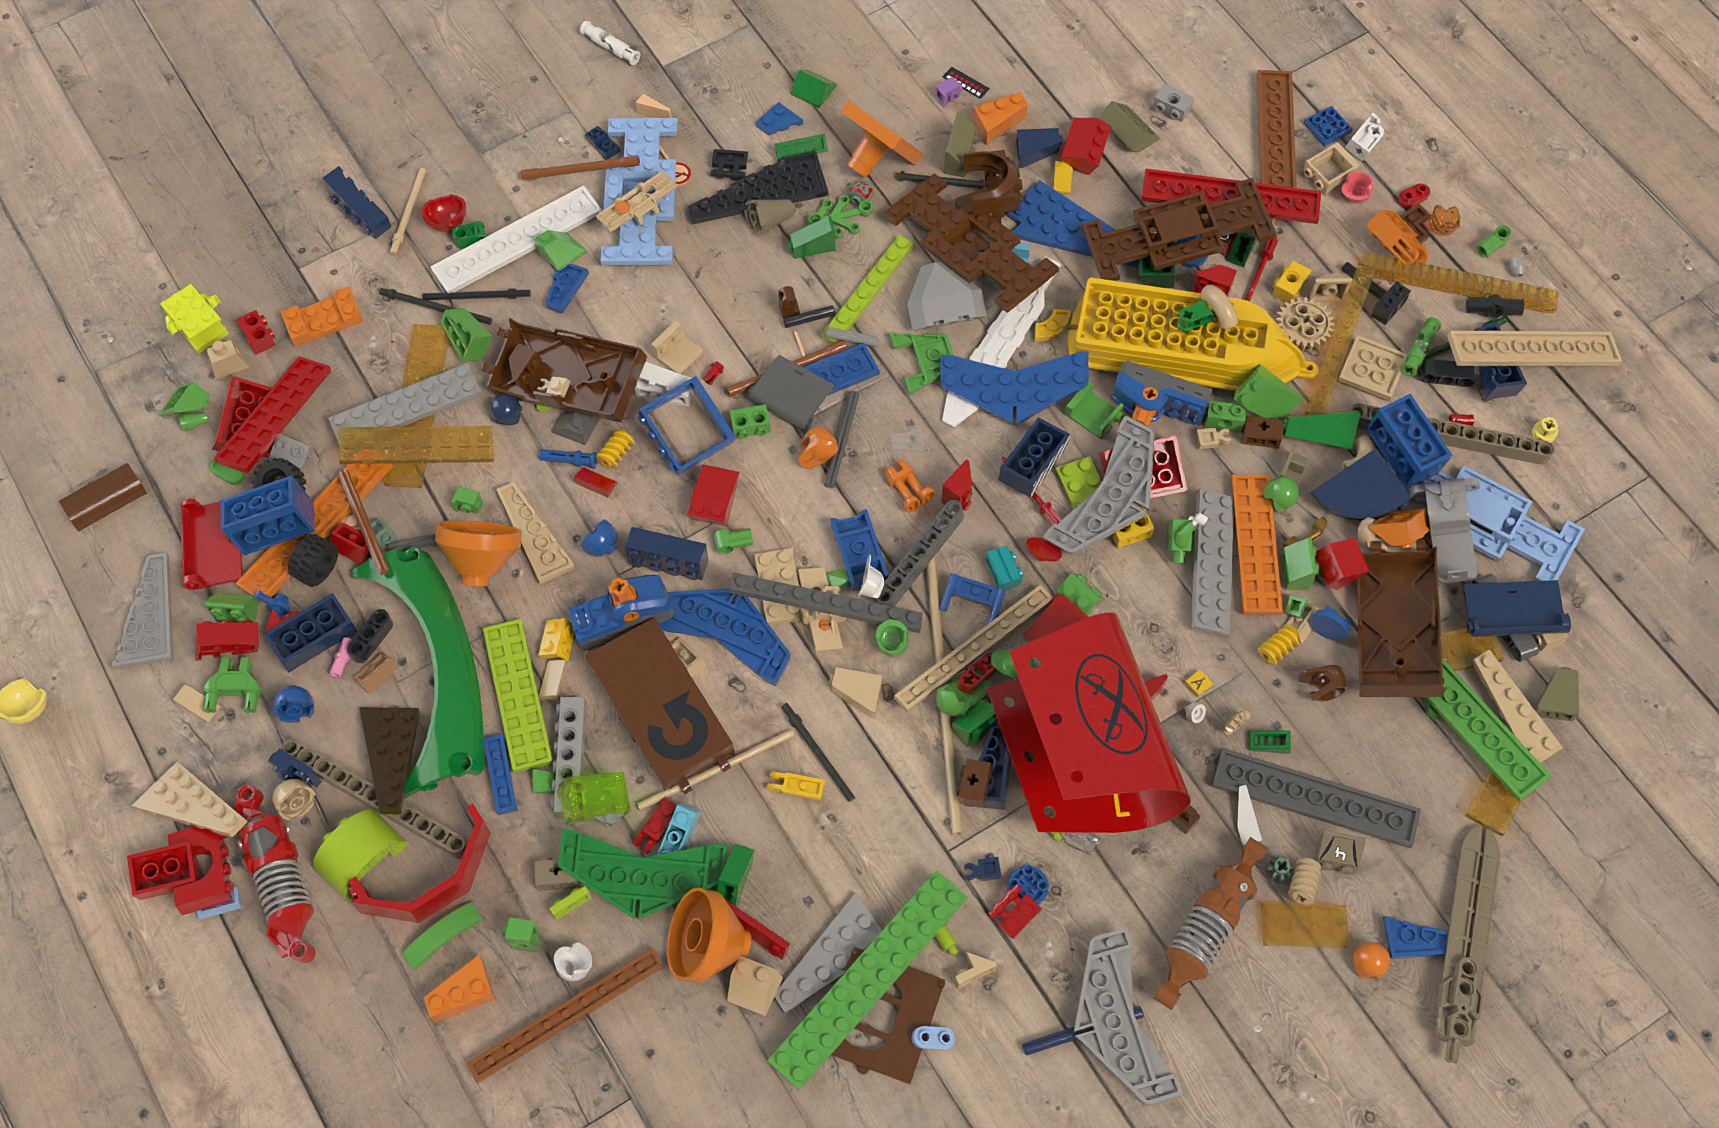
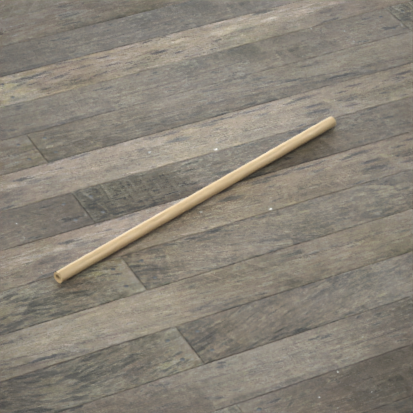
M934 556L926 566L936 664L945 656ZM940 711L952 835H961L962 826L959 797L956 796L957 776L951 716Z

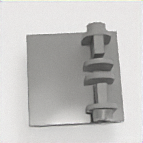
M280 434L274 442L268 460L271 461V458H283L296 465L302 471L305 461L313 457V452L310 450L311 446Z

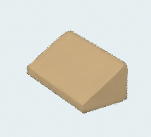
M1306 604L1302 619L1291 616L1286 623L1298 631L1300 635L1299 643H1303L1313 629L1310 625V619L1314 612L1319 611L1317 606Z
M566 660L548 661L539 698L559 700L568 666Z

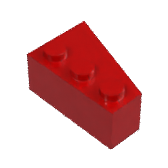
M210 621L196 623V661L202 660V656L208 655L219 658L222 653L232 652V655L258 652V622L243 621L233 623L232 621H223L221 623H212Z

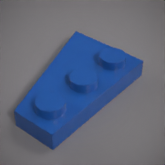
M1388 916L1383 917L1390 959L1445 956L1449 932L1427 926L1414 925L1407 921L1394 920Z

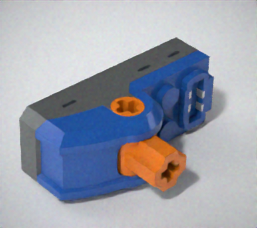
M1125 361L1115 381V389L1111 398L1118 405L1122 403L1124 405L1123 409L1133 415V420L1149 427L1151 422L1160 419L1163 413L1189 424L1200 426L1212 389L1130 361Z
M655 574L623 579L618 577L612 580V584L608 586L605 595L568 608L577 641L584 651L610 642L652 618H655L657 623H661L671 619L674 615L667 588L660 575Z

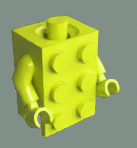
M189 284L160 303L167 315L165 317L167 330L172 336L179 330L198 354L229 334L227 329L221 324V318L213 310L215 306L222 304L217 295L199 294L192 284Z

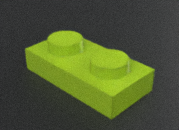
M586 886L578 887L565 899L561 898L555 901L549 909L557 921L592 897Z

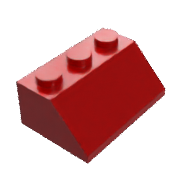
M1073 118L1060 160L1086 175L1091 174L1100 164L1111 125L1099 118Z
M191 841L127 856L132 896L139 900L173 893V888L202 879L200 865Z

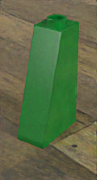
M1358 410L1290 415L1287 417V420H1283L1284 435L1352 449L1361 413Z

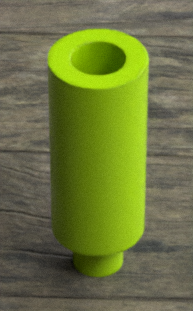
M944 925L935 935V938L945 952L949 951L951 956H954L959 952L955 947L957 942L946 925Z

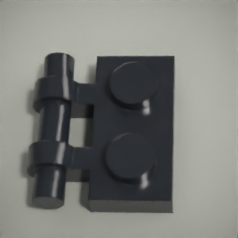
M714 149L712 167H717L718 170H711V177H717V179H723V177L733 178V180L746 177V172H739V170L747 169L748 151ZM724 168H731L733 171H724Z

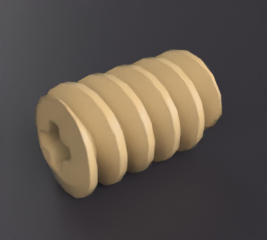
M1303 858L1295 864L1294 875L1292 876L1288 894L1290 899L1299 905L1310 906L1314 903L1319 877L1321 876L1320 869L1322 867L1317 861Z

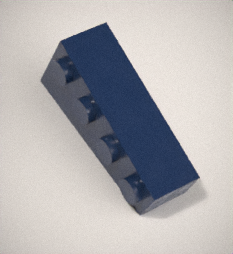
M1498 323L1482 325L1478 331L1502 330ZM1478 366L1485 400L1516 396L1527 384L1519 366Z
M992 724L984 744V749L978 761L989 762L992 766L984 808L1005 810L1011 756L1000 725Z

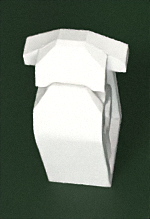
M1372 113L1345 146V149L1361 161L1365 159L1384 134V129L1380 125V118Z

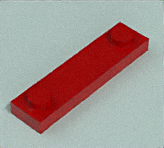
M726 900L743 925L744 930L750 932L751 939L767 949L771 955L783 960L787 955L790 943Z

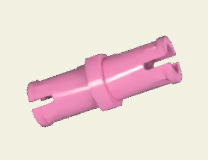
M343 637L339 650L334 655L335 660L329 672L331 676L341 678L345 665L350 660L347 648L352 639Z

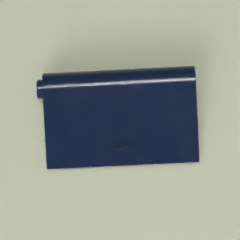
M1558 580L1463 584L1468 616L1466 627L1467 632L1472 637L1569 633L1571 630L1570 616L1563 611Z

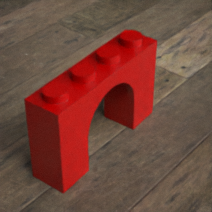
M196 826L168 834L169 846L191 841L196 856L209 855L213 857L212 867L206 876L196 882L173 888L175 907L178 911L185 915L232 901L231 893L234 892L232 881L229 880V875L232 874L229 862H227L229 850L224 839H227V836L206 828H197Z

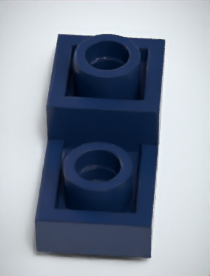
M599 126L585 134V138L607 160L621 151L619 145L612 141L608 133Z

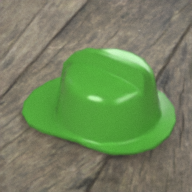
M998 649L994 651L991 656V662L995 669L1004 675L1017 679L1018 675L1009 653L1011 650ZM1033 658L1029 660V665L1032 668L1035 667Z

